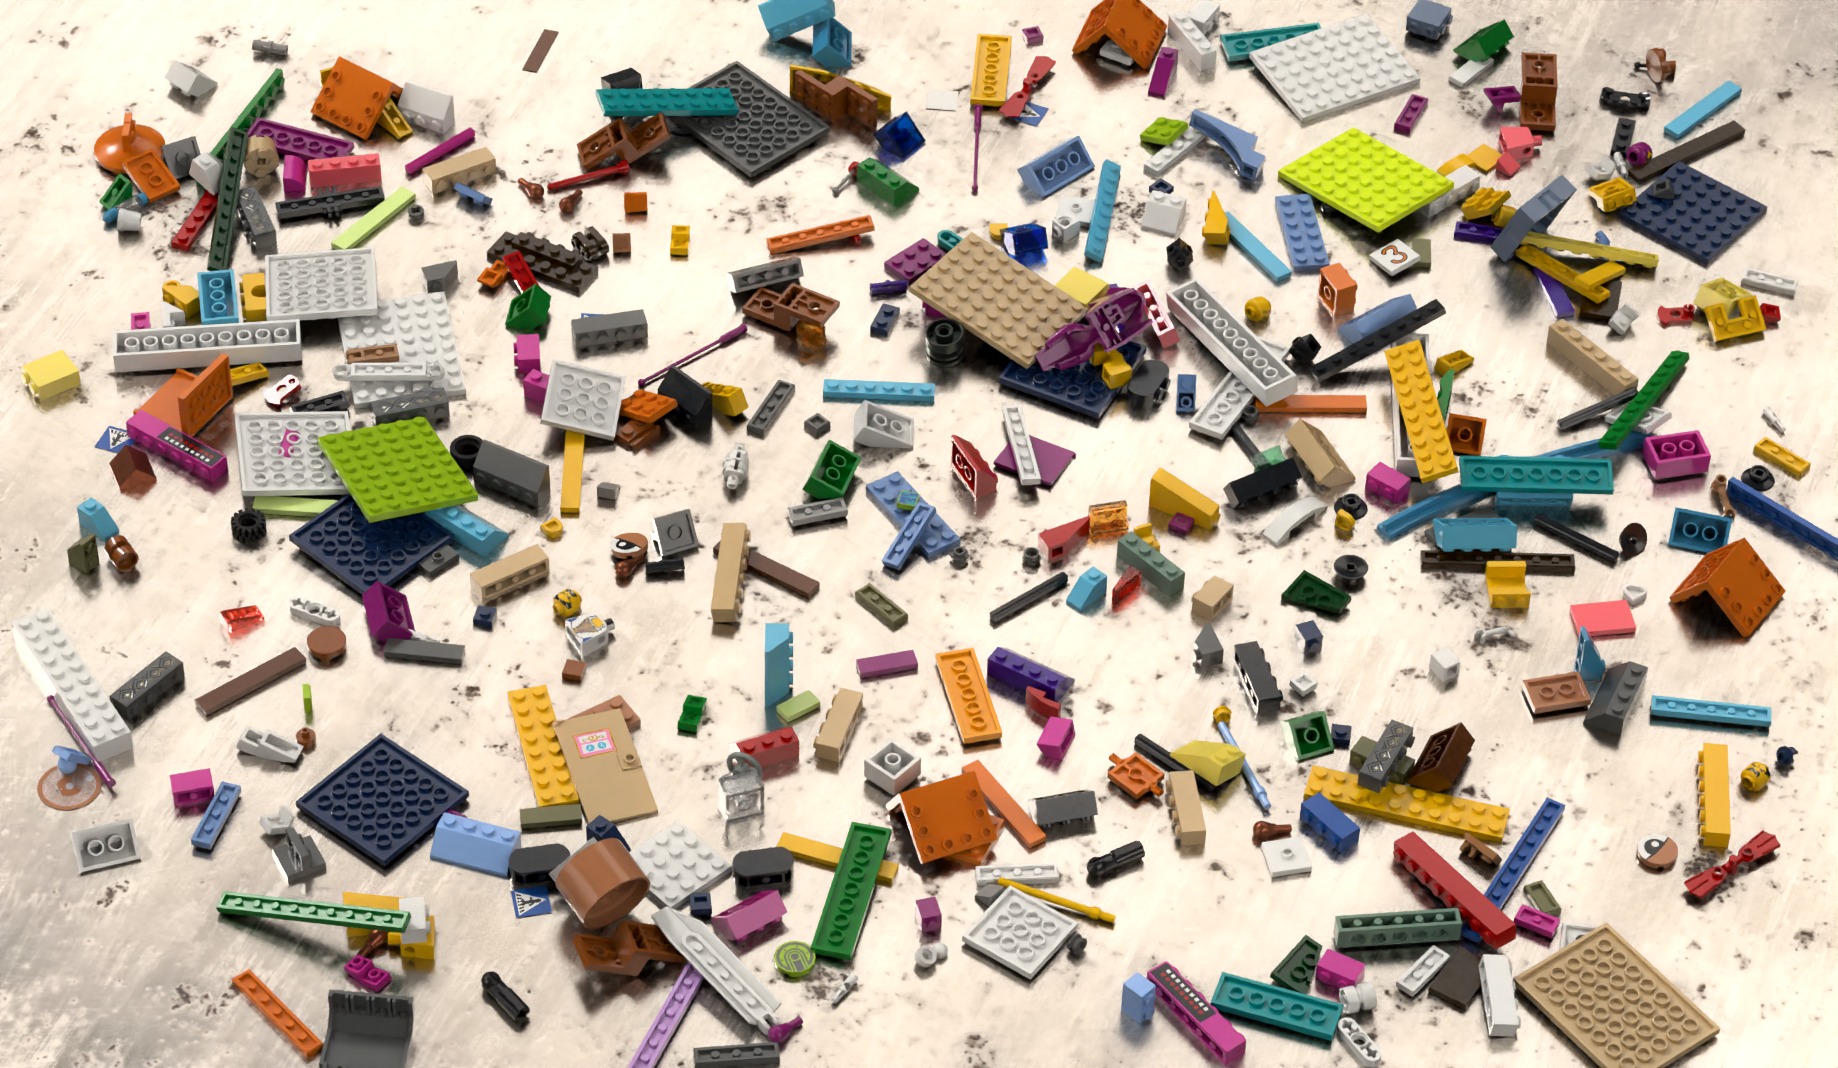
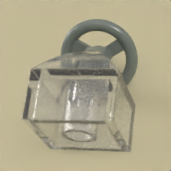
M731 753L726 760L730 773L718 778V807L725 823L764 814V785L761 780L763 776L761 765L755 758L746 753ZM734 758L738 762L735 768L732 763ZM743 759L749 761L755 768L750 767Z

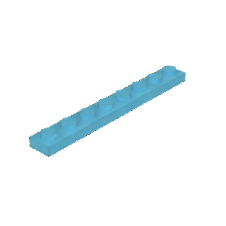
M1105 159L1102 164L1084 251L1085 256L1099 263L1104 255L1121 170L1120 165L1108 159Z

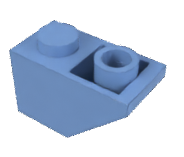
M1177 374L1176 411L1195 412L1197 375Z

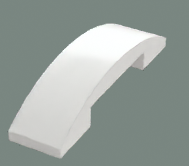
M1315 497L1299 500L1276 517L1263 532L1262 536L1277 546L1289 537L1292 529L1310 516L1316 518L1327 510L1328 506Z

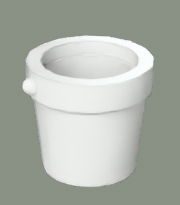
M120 208L117 231H140L142 214Z

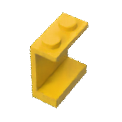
M1487 561L1485 578L1490 608L1529 607L1531 591H1527L1525 561Z

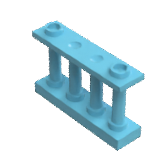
M1508 455L1495 456V457H1532V458H1571V457H1565L1564 455H1556L1555 457L1508 456ZM1497 492L1495 496V506H1571L1573 501V494Z

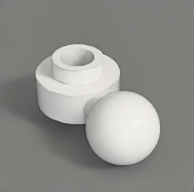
M936 943L933 947L922 945L915 951L914 957L920 966L929 967L936 961V958H945L948 954V948L944 943Z

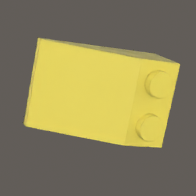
M1719 278L1702 284L1693 304L1698 306L1697 308L1700 311L1705 312L1704 308L1706 306L1723 303L1729 319L1739 310L1737 301L1741 298L1750 297L1753 294L1724 278Z
M1194 740L1171 752L1170 756L1213 785L1218 786L1240 774L1246 754L1231 744Z

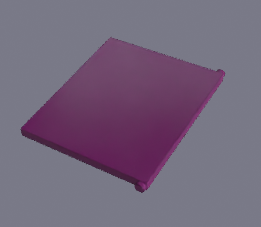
M1029 435L1041 477L1040 482L1051 486L1071 459L1076 457L1077 453ZM1009 442L994 460L993 464L1018 474Z

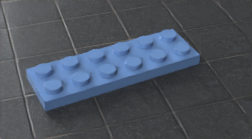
M1311 195L1275 196V205L1294 272L1320 270V268L1329 266V259Z
M897 471L867 484L866 491L892 520L902 528L912 511L897 508V501L901 490L918 492ZM920 496L919 502L928 504V503ZM935 513L916 546L929 559L960 545L961 538Z

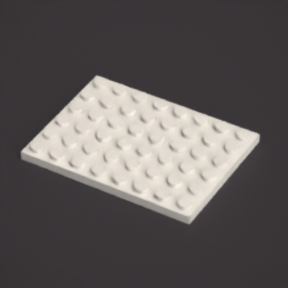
M1367 13L1252 51L1249 55V58L1302 123L1418 84L1421 79Z
M444 291L377 300V315L337 318L344 355L349 349L397 344L399 361L391 363H441L445 368V376L436 381H350L355 409L371 407L370 401L444 387L447 397L466 394L465 382Z

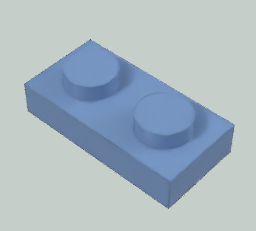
M457 182L454 187L455 190L460 192V196L467 199L471 197L474 199L473 202L478 205H491L492 198L464 184Z

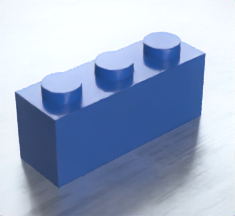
M1320 792L1301 803L1300 817L1302 821L1309 824L1318 835L1326 839L1340 853L1359 842L1360 827Z

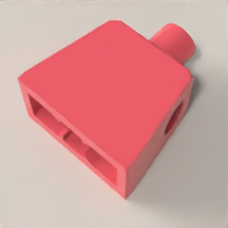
M1500 127L1498 141L1503 153H1510L1515 160L1531 157L1534 152V146H1542L1541 135L1532 136L1528 127Z

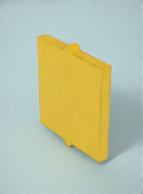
M1483 143L1467 156L1476 162L1474 168L1488 173L1496 167L1497 159L1502 154Z

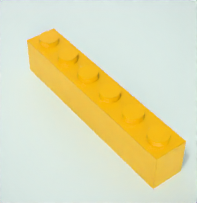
M1703 743L1702 751H1698L1697 758L1698 763H1701L1698 767V777H1701L1698 792H1702V795L1699 796V807H1702L1699 814V822H1703V825L1700 826V837H1703V846L1728 848L1731 835L1728 745Z

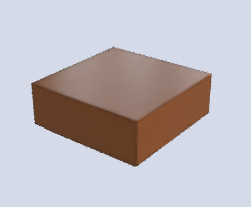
M567 659L562 671V678L581 681L586 669V662Z

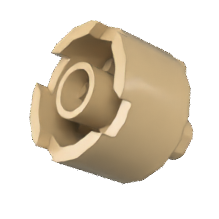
M264 135L265 137L251 136L247 138L244 167L247 172L258 178L273 172L279 166L275 142L266 135Z

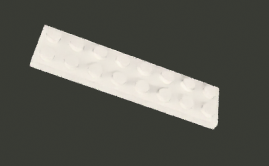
M1258 337L1283 362L1290 355L1289 347ZM1230 371L1190 420L1189 428L1222 440L1235 421L1237 422L1241 417L1244 407L1250 405L1255 399V395Z

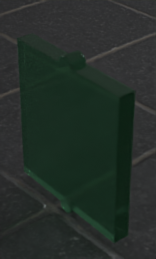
M1280 445L1250 456L1254 472L1286 460Z

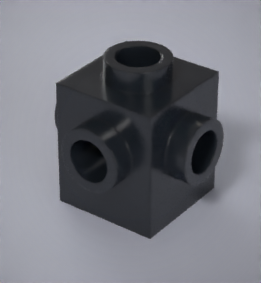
M1178 238L1166 247L1167 261L1170 266L1181 271L1193 262V250L1181 238Z
M1310 333L1303 337H1296L1288 351L1298 364L1309 363L1316 357L1322 346Z

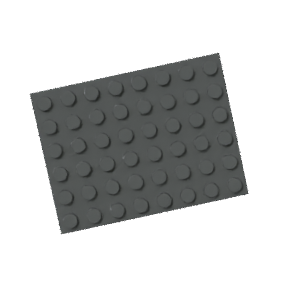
M738 61L731 63L689 87L729 88L739 109L737 115L667 116L751 178L830 132V126Z

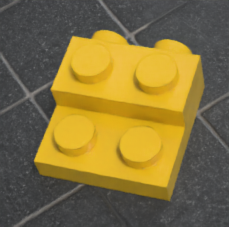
M1621 177L1588 188L1589 195L1596 199L1597 206L1604 212H1610L1617 209V207L1627 206L1637 201L1635 187Z
M1482 187L1475 191L1476 194L1465 201L1466 203L1462 204L1461 210L1467 220L1491 215L1512 195L1509 190L1503 192L1498 190L1495 192L1493 187L1486 189Z

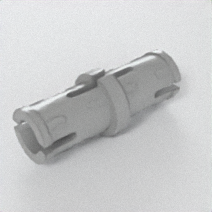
M254 39L252 50L267 52L269 55L274 53L287 56L288 45Z

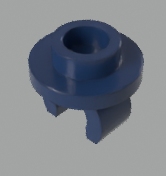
M1779 747L1776 753L1779 764L1789 766L1794 762L1793 755L1798 754V751L1794 747Z

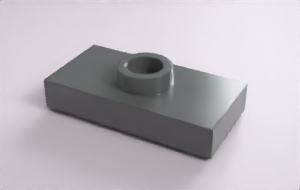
M445 544L420 561L417 567L431 577L459 559V553L448 544Z

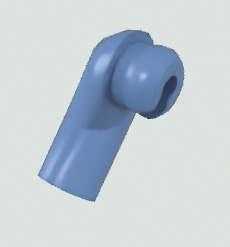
M1600 230L1595 234L1599 241L1597 244L1610 245V240L1603 231Z

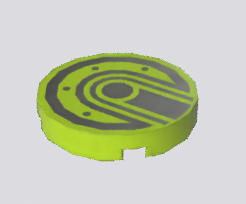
M788 941L776 949L774 954L775 967L783 975L785 973L789 974V977H802L810 973L812 967L815 966V951L811 950V946L804 942Z

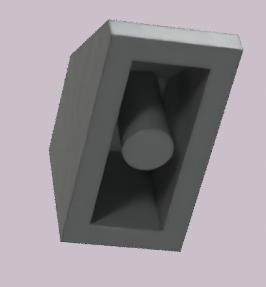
M456 260L421 267L422 282L427 294L443 292L448 289L458 277Z
M1210 623L1205 624L1196 638L1194 650H1192V657L1194 661L1198 662L1200 668L1223 663L1224 649Z

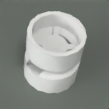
M1370 982L1357 984L1356 988L1352 985L1340 988V1002L1344 1005L1343 1011L1345 1014L1357 1013L1360 1008L1363 1011L1376 1008V993Z

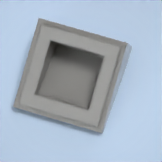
M601 482L597 486V497L616 500L620 485Z
M988 883L975 894V898L990 907L1004 892V887Z

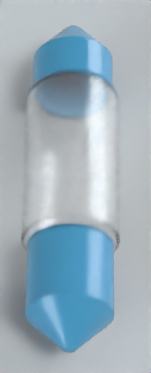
M139 193L122 201L104 212L102 220L107 223L118 220L120 208L129 211H136L142 208V206L148 203L147 195Z

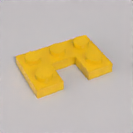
M1756 295L1741 298L1737 301L1742 317L1728 320L1723 303L1704 308L1715 343L1767 330Z

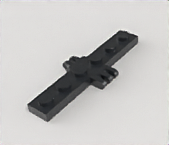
M333 186L332 192L329 191L328 187L325 188V193L322 192V189H318L319 196L275 202L279 219L315 213H324L328 215V218H332V213H335V217H339V212L342 209L379 204L385 200L382 186L338 193L336 186Z

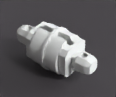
M737 444L734 449H730L723 462V480L727 482L729 489H735L737 485L742 484V480L746 478L749 470L748 453L741 444Z

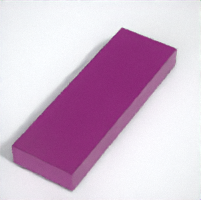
M1412 94L1394 123V129L1411 133L1428 104V98Z
M914 650L856 659V666L860 677L864 678L918 668V661Z

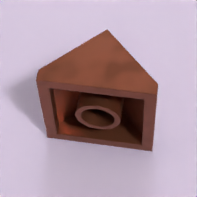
M125 445L109 463L119 490L157 481L146 453L128 445Z

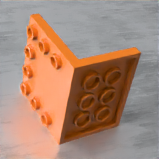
M1103 0L1091 9L1072 51L1076 55L1081 51L1084 52L1092 43H1097L1101 36L1106 34L1145 70L1149 67L1168 25L1141 0Z
M339 56L310 112L368 140L389 97L394 96L399 100L403 88Z
M222 353L199 376L177 368L176 373L138 410L135 409L133 414L135 415L140 410H143L193 437L233 398L229 355Z
M1744 537L1707 553L1669 598L1673 603L1680 600L1684 602L1692 595L1696 597L1704 590H1707L1743 637H1747L1786 590Z
M975 770L899 793L886 804L888 812L904 813L921 864L998 840Z

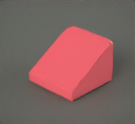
M1505 152L1497 159L1496 170L1508 176H1512L1520 169V165L1508 152Z

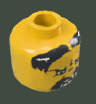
M563 590L553 597V611L563 617L571 616L581 608V596L575 590Z
M1760 762L1750 763L1741 772V783L1747 790L1759 791L1771 779L1769 768Z

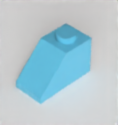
M92 497L77 506L79 524L103 541H107L119 532V528L106 508Z
M1094 566L1079 577L1066 602L1081 612L1106 593L1107 575Z

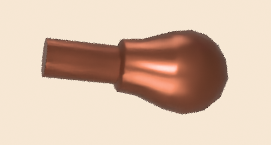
M523 178L518 179V184L525 188L531 198L538 200L544 196V188L540 184L528 182Z
M577 189L572 195L561 199L559 202L560 210L564 213L572 212L577 199L583 194L582 190Z
M644 554L618 562L615 565V574L620 578L628 577L636 565L645 559Z
M1258 821L1254 824L1252 831L1257 838L1264 839L1277 833L1291 832L1292 826L1291 824L1276 825L1275 823Z
M371 930L365 945L357 954L366 957L371 950L385 943L388 939V931Z

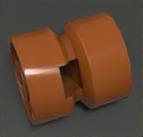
M117 535L106 542L104 551L119 571H128L135 567L139 560L138 554L124 536Z

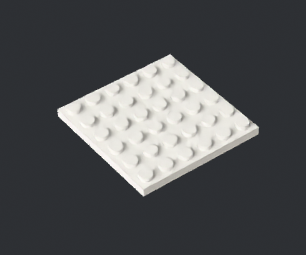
M374 247L265 255L267 321L334 319L338 317L372 316L378 314Z
M348 411L234 413L242 496L349 494L346 486L317 444V437L350 431ZM286 429L300 433H290L287 435V441L294 445L288 449V454L291 458L284 457V449L280 447ZM295 435L298 437V441H291L289 437Z

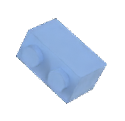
M1136 972L1123 983L1121 1011L1139 1024L1146 1019H1150L1155 1012L1156 985Z

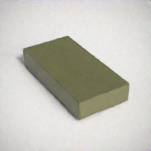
M1413 238L1412 250L1420 255V261L1413 264V267L1431 268V239Z
M1542 880L1524 886L1523 891L1536 910L1551 916L1561 914V907Z

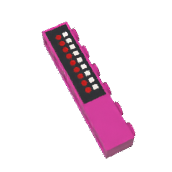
M140 410L126 421L127 435L131 439H135L144 446L157 451L160 455L168 457L173 462L179 463L203 478L214 482L228 470L226 455L143 410Z
M1165 961L1147 972L1146 979L1156 985L1155 995L1224 1065L1245 1054L1246 1039L1243 1034L1238 1033L1232 1027L1230 1021L1225 1020L1219 1014L1217 1008L1211 1006L1206 1001L1204 995L1198 993L1193 988L1191 982L1186 980L1176 967Z

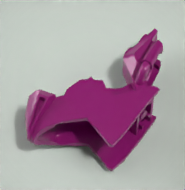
M1110 287L1106 296L1088 304L1091 309L1085 314V318H1087L1090 325L1086 327L1078 323L1064 325L1047 339L1045 347L1034 355L1041 370L1046 371L1054 367H1058L1059 370L1071 368L1086 362L1093 355L1094 344L1101 343L1104 352L1108 353L1128 343L1153 323L1152 319L1141 322L1146 304L1145 295L1135 288ZM1108 303H1111V304H1112V305L1109 306V307H1106V308L1103 307V306L1107 305ZM1121 323L1124 328L1118 333L1115 327Z

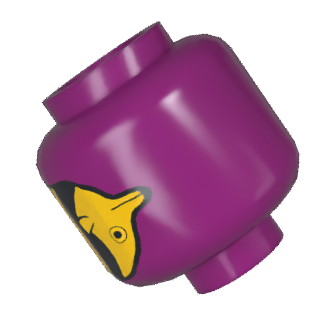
M1638 142L1630 146L1626 153L1627 160L1633 166L1645 164L1652 159L1653 155L1651 147L1645 142Z

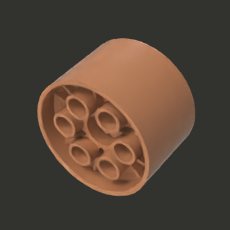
M608 838L588 846L575 855L562 868L556 878L555 885L585 928L595 930L606 927L631 912L648 893L650 880L623 843L617 838Z

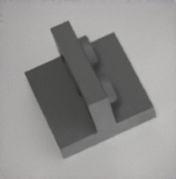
M195 136L160 146L164 157L162 161L175 179L188 176L192 160L201 155Z
M684 509L652 519L655 531L651 532L652 540L658 541L661 556L699 546L690 509Z
M294 827L286 829L287 844L272 849L273 856L288 882L326 868V862L310 835L302 837L301 834H297Z

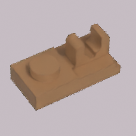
M1468 832L1464 834L1465 841L1459 848L1463 854L1467 849L1471 848V852L1468 854L1470 859H1474L1478 853H1481L1480 858L1490 865L1492 862L1498 866L1501 863L1502 858L1495 851Z

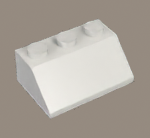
M408 80L405 82L398 103V110L405 120L409 123L445 134L455 122L453 95Z
M132 818L70 831L80 872L141 859Z

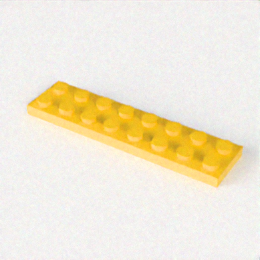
M541 685L507 691L508 701L538 807L579 804L577 790L552 725L556 721L547 686Z

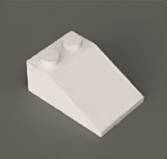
M864 400L854 413L853 441L869 447L912 448L914 443V419Z

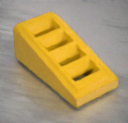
M1461 349L1438 357L1434 370L1444 376L1446 372L1453 369L1455 374L1474 362L1475 358Z

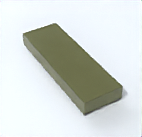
M868 583L855 591L857 599L893 628L908 619V614L872 584Z
M580 804L519 809L521 829L582 824Z

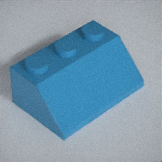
M834 17L813 25L812 57L814 60L824 66L849 67L851 65L852 32Z
M1675 507L1668 545L1707 553L1728 544L1733 518Z

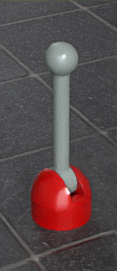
M853 161L849 165V174L837 187L832 189L834 194L839 192V189L851 176L857 177V164L859 162Z

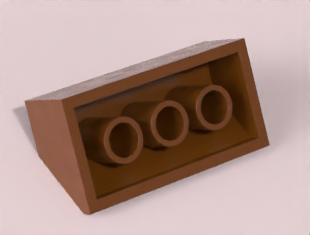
M1462 722L1430 736L1407 779L1409 784L1433 792L1443 789L1448 790L1454 785V780L1459 775V770L1466 762L1465 759L1468 753L1471 752V747L1475 742V739Z

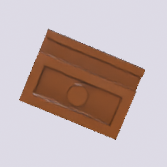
M632 419L616 431L615 439L628 447H633L635 451L660 432V426L654 425V422L649 424Z

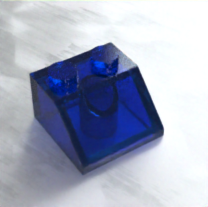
M907 111L895 116L873 134L882 149L901 159L905 158L926 141Z
M1028 223L999 229L1008 252L1015 255V257L1026 256V253L1029 252L1033 254L1042 253L1043 249H1048L1046 227L1035 223Z

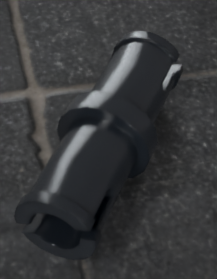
M683 557L669 560L662 558V561L645 562L646 575L659 572L666 574L668 571L685 569Z

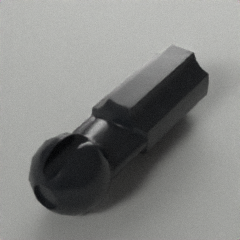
M1136 840L1111 850L1110 853L1103 856L1092 857L1087 863V871L1092 876H1101L1105 871L1115 867L1119 868L1145 857L1143 845L1140 841Z
M489 971L482 976L481 985L483 989L488 991L515 1021L518 1020L520 1022L526 1018L530 1008L501 980L499 974Z

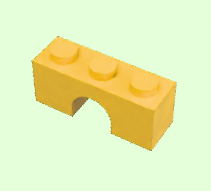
M264 273L243 274V282H239L240 293H244L240 294L241 305H245L242 306V316L247 318V322L267 321Z
M1101 343L1094 344V352L1089 361L1093 366L1103 364L1102 379L1108 387L1113 389L1126 385L1131 379L1132 368L1125 362L1123 355L1116 349L1105 353Z

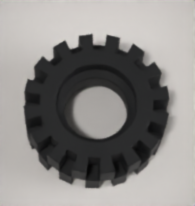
M245 508V511L240 509L238 510L239 514L235 512L234 517H231L232 535L236 540L239 539L240 542L245 540L246 543H249V540L256 542V538L260 540L261 536H265L267 531L266 520L263 512L260 513V510L257 509L255 512V508H251V511H248V508ZM253 524V526L245 527L244 525Z

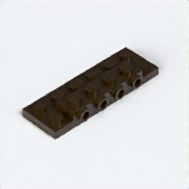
M505 231L487 251L488 258L502 262L503 256L520 251L534 276L578 293L598 273V266L583 261V256L579 251H570L562 244H552L546 238H536L531 232H520L518 235Z

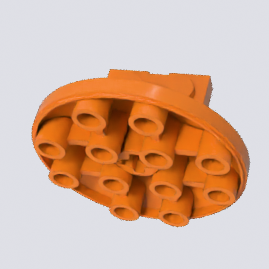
M125 113L123 125L107 130L97 139L94 145V154L97 162L103 168L114 172L116 175H119V173L127 174L122 167V161L151 148L155 150L162 160L163 154L160 146L165 145V140L157 130L145 125L136 124L132 113Z

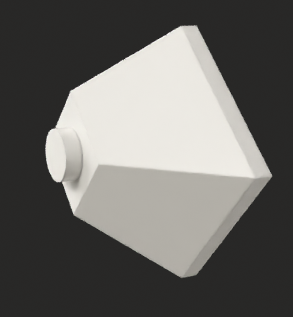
M204 152L192 160L189 175L215 196L219 193L223 163L215 156Z

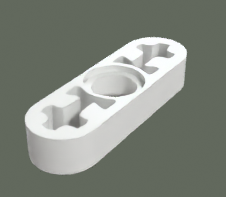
M301 596L291 597L288 601L289 612L293 615L324 626L336 627L340 624V612L335 608ZM311 610H319L316 614L310 613Z
M1348 1017L1340 1019L1337 1033L1365 1066H1378L1381 1062V1050L1355 1020ZM1360 1039L1363 1040L1365 1044L1357 1045L1354 1043V1041Z

